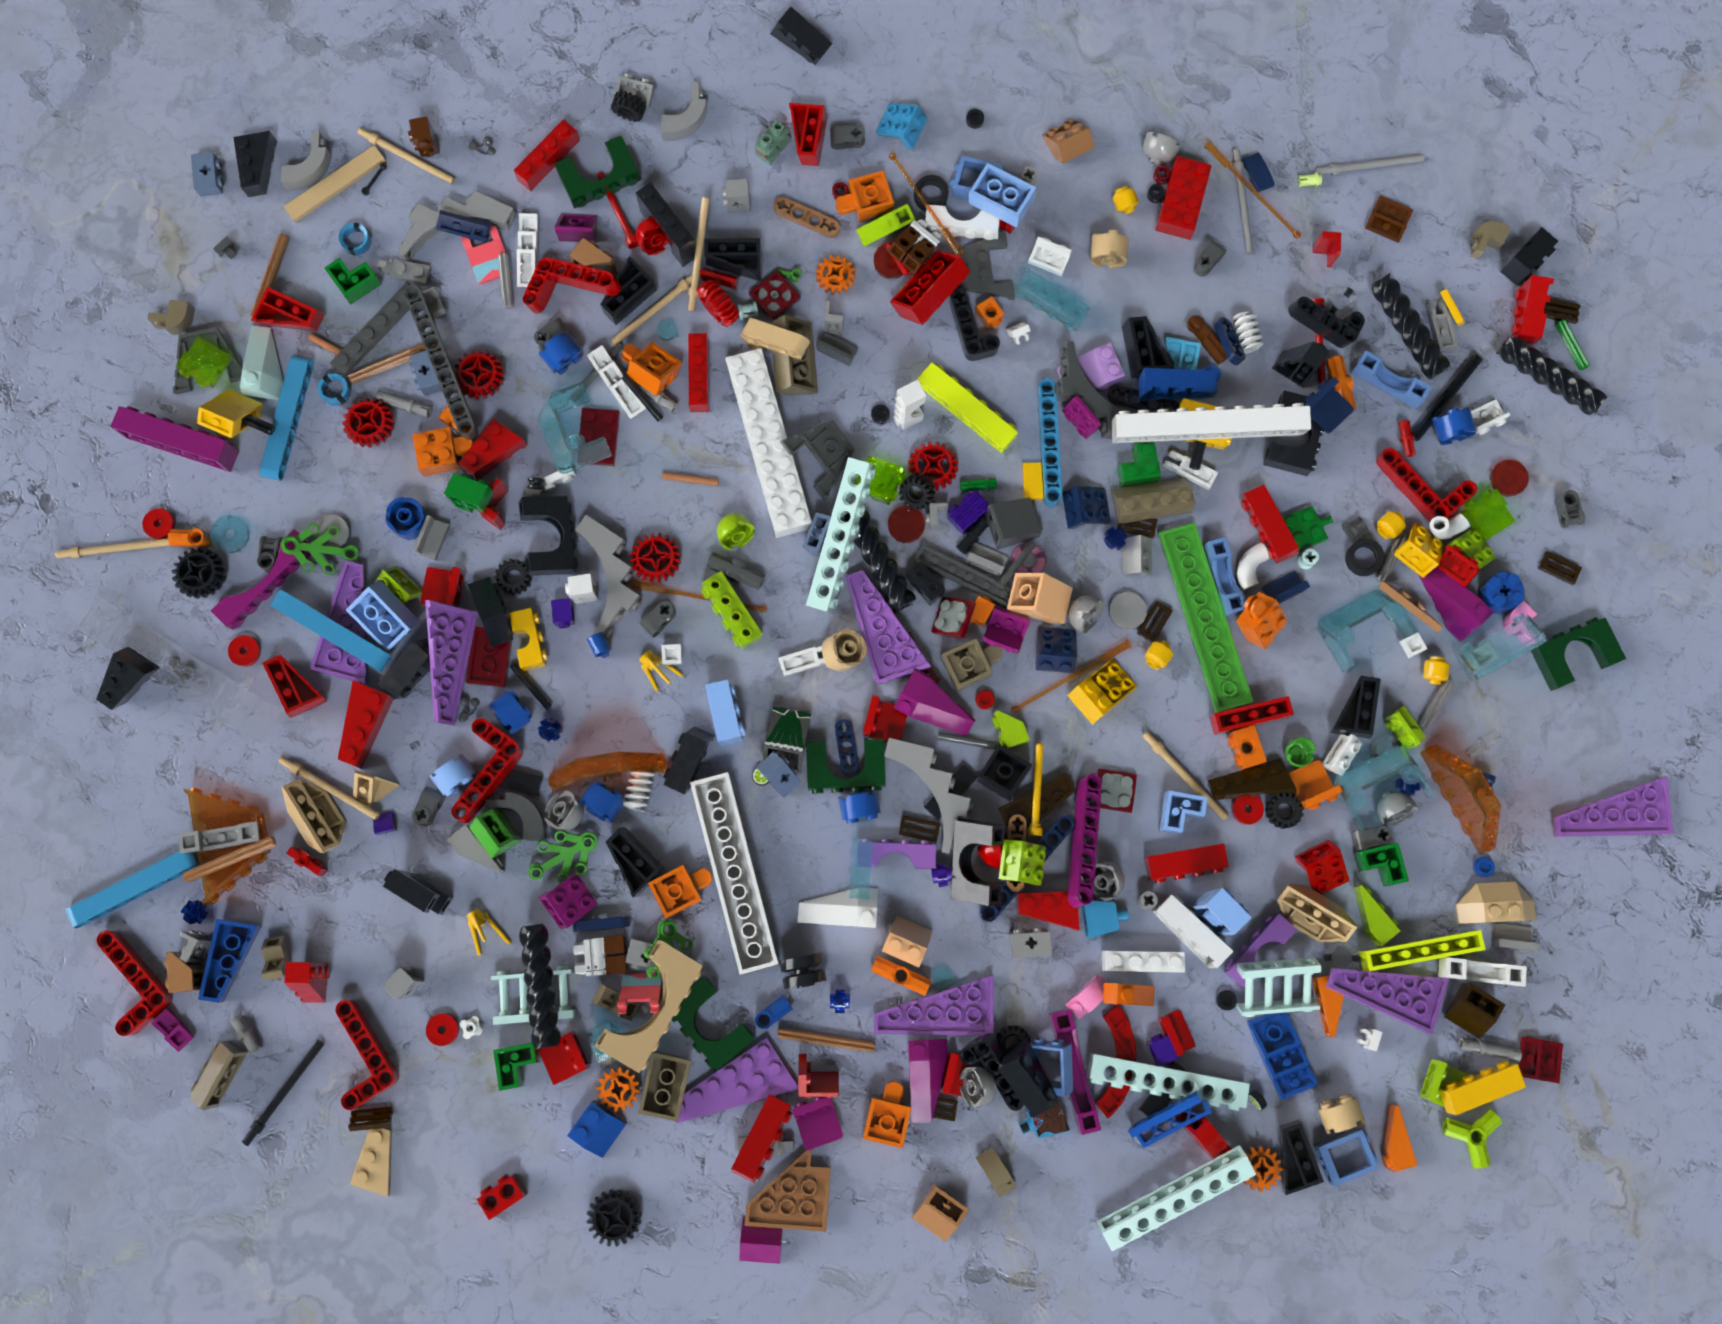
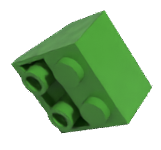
M490 809L477 816L469 827L491 859L523 842V838L501 809Z

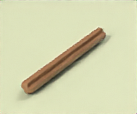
M285 234L278 235L250 313L251 317H253L266 287L271 289L273 287L289 242V237Z
M421 343L349 373L348 378L354 384L410 361V355L426 351L425 346ZM436 343L433 344L431 348L437 347Z
M269 836L183 873L184 881H194L273 848L277 845L276 840L273 836Z
M783 1027L778 1029L777 1037L781 1039L871 1053L875 1051L876 1045L873 1041Z

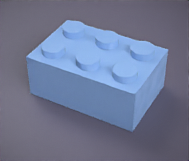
M987 163L969 191V204L1017 228L1035 199L1036 187Z
M381 580L370 585L346 609L386 652L398 645L420 623L415 615Z
M728 679L706 684V692L719 745L725 746L742 742V736H745L742 721L738 722V717H741L738 703H734L733 700L737 698L734 685L729 684Z

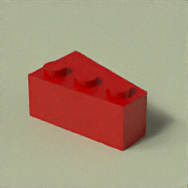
M789 103L797 154L801 165L819 166L828 119L825 106Z
M1532 275L1516 290L1515 300L1517 302L1513 311L1515 323L1512 327L1514 337L1530 344H1536L1543 337L1547 314H1544L1545 303L1550 302L1551 296H1547L1549 285L1554 283V278Z
M266 287L251 321L262 326L317 331L325 314Z
M492 419L460 460L459 464L466 472L479 480L498 467V464L505 459L511 458L514 453L521 448L524 449L527 445L521 437L495 419Z
M278 655L262 662L290 719L326 703L325 698L283 656Z
M1068 891L1021 893L1015 896L1017 915L1080 931L1078 908H1074L1069 904Z
M286 962L284 983L291 991H296L295 995L296 997H301V1002L326 1003L327 979L330 978L331 970L328 967V963Z

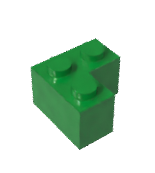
M340 258L324 267L350 305L382 285L366 262L352 271L347 269Z
M1155 442L1135 443L1132 449L1134 462L1122 463L1117 470L1120 487L1156 482L1161 477Z
M453 473L444 494L457 508L471 513L474 509L484 513L493 491L490 489L489 484L483 480H478L477 482L466 474L461 473V475Z
M1399 843L1354 853L1359 872L1378 868L1383 887L1409 881Z
M532 1043L493 1050L499 1091L524 1086L521 1066L540 1062L539 1051L535 1049Z

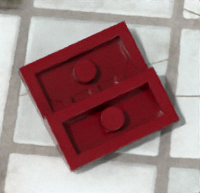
M1521 1036L1520 1053H1522V1057L1519 1061V1069L1522 1077L1559 1084L1563 1043Z

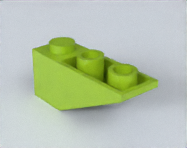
M907 203L856 229V232L864 247L912 223L915 218Z
M1362 884L1355 885L1354 891L1363 929L1376 946H1384L1400 932L1397 927L1398 923L1384 912L1385 908L1379 901L1373 899L1371 896L1372 892L1368 887L1362 886Z

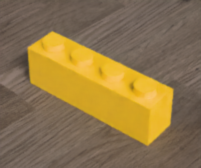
M1501 1061L1494 1068H1483L1479 1071V1074L1466 1075L1459 1082L1452 1081L1446 1083L1445 1087L1441 1088L1440 1091L1446 1113L1459 1115L1526 1088L1518 1064Z

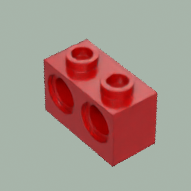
M507 1173L497 1180L499 1183L497 1186L492 1188L490 1185L480 1192L482 1196L476 1200L488 1220H491L528 1195L516 1174L509 1176ZM507 1184H511L514 1187L513 1194L506 1192L505 1187ZM489 1196L496 1198V1206H491L488 1203Z

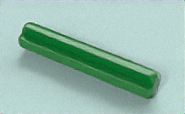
M1565 319L1560 320L1555 326L1579 370L1588 368L1590 363Z

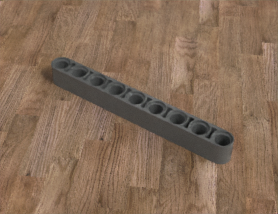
M410 285L405 289L404 296L451 415L463 438L472 440L478 435V428L435 320L420 288L416 285ZM418 294L417 298L411 299L413 295ZM420 311H425L424 314L418 315ZM427 327H431L430 331L424 332ZM438 343L437 347L431 348L433 344ZM440 360H445L443 364L437 365ZM447 376H451V379L449 381L444 382V379ZM453 393H458L457 397L450 398ZM459 410H465L462 415H457ZM472 426L470 431L464 432L465 427Z

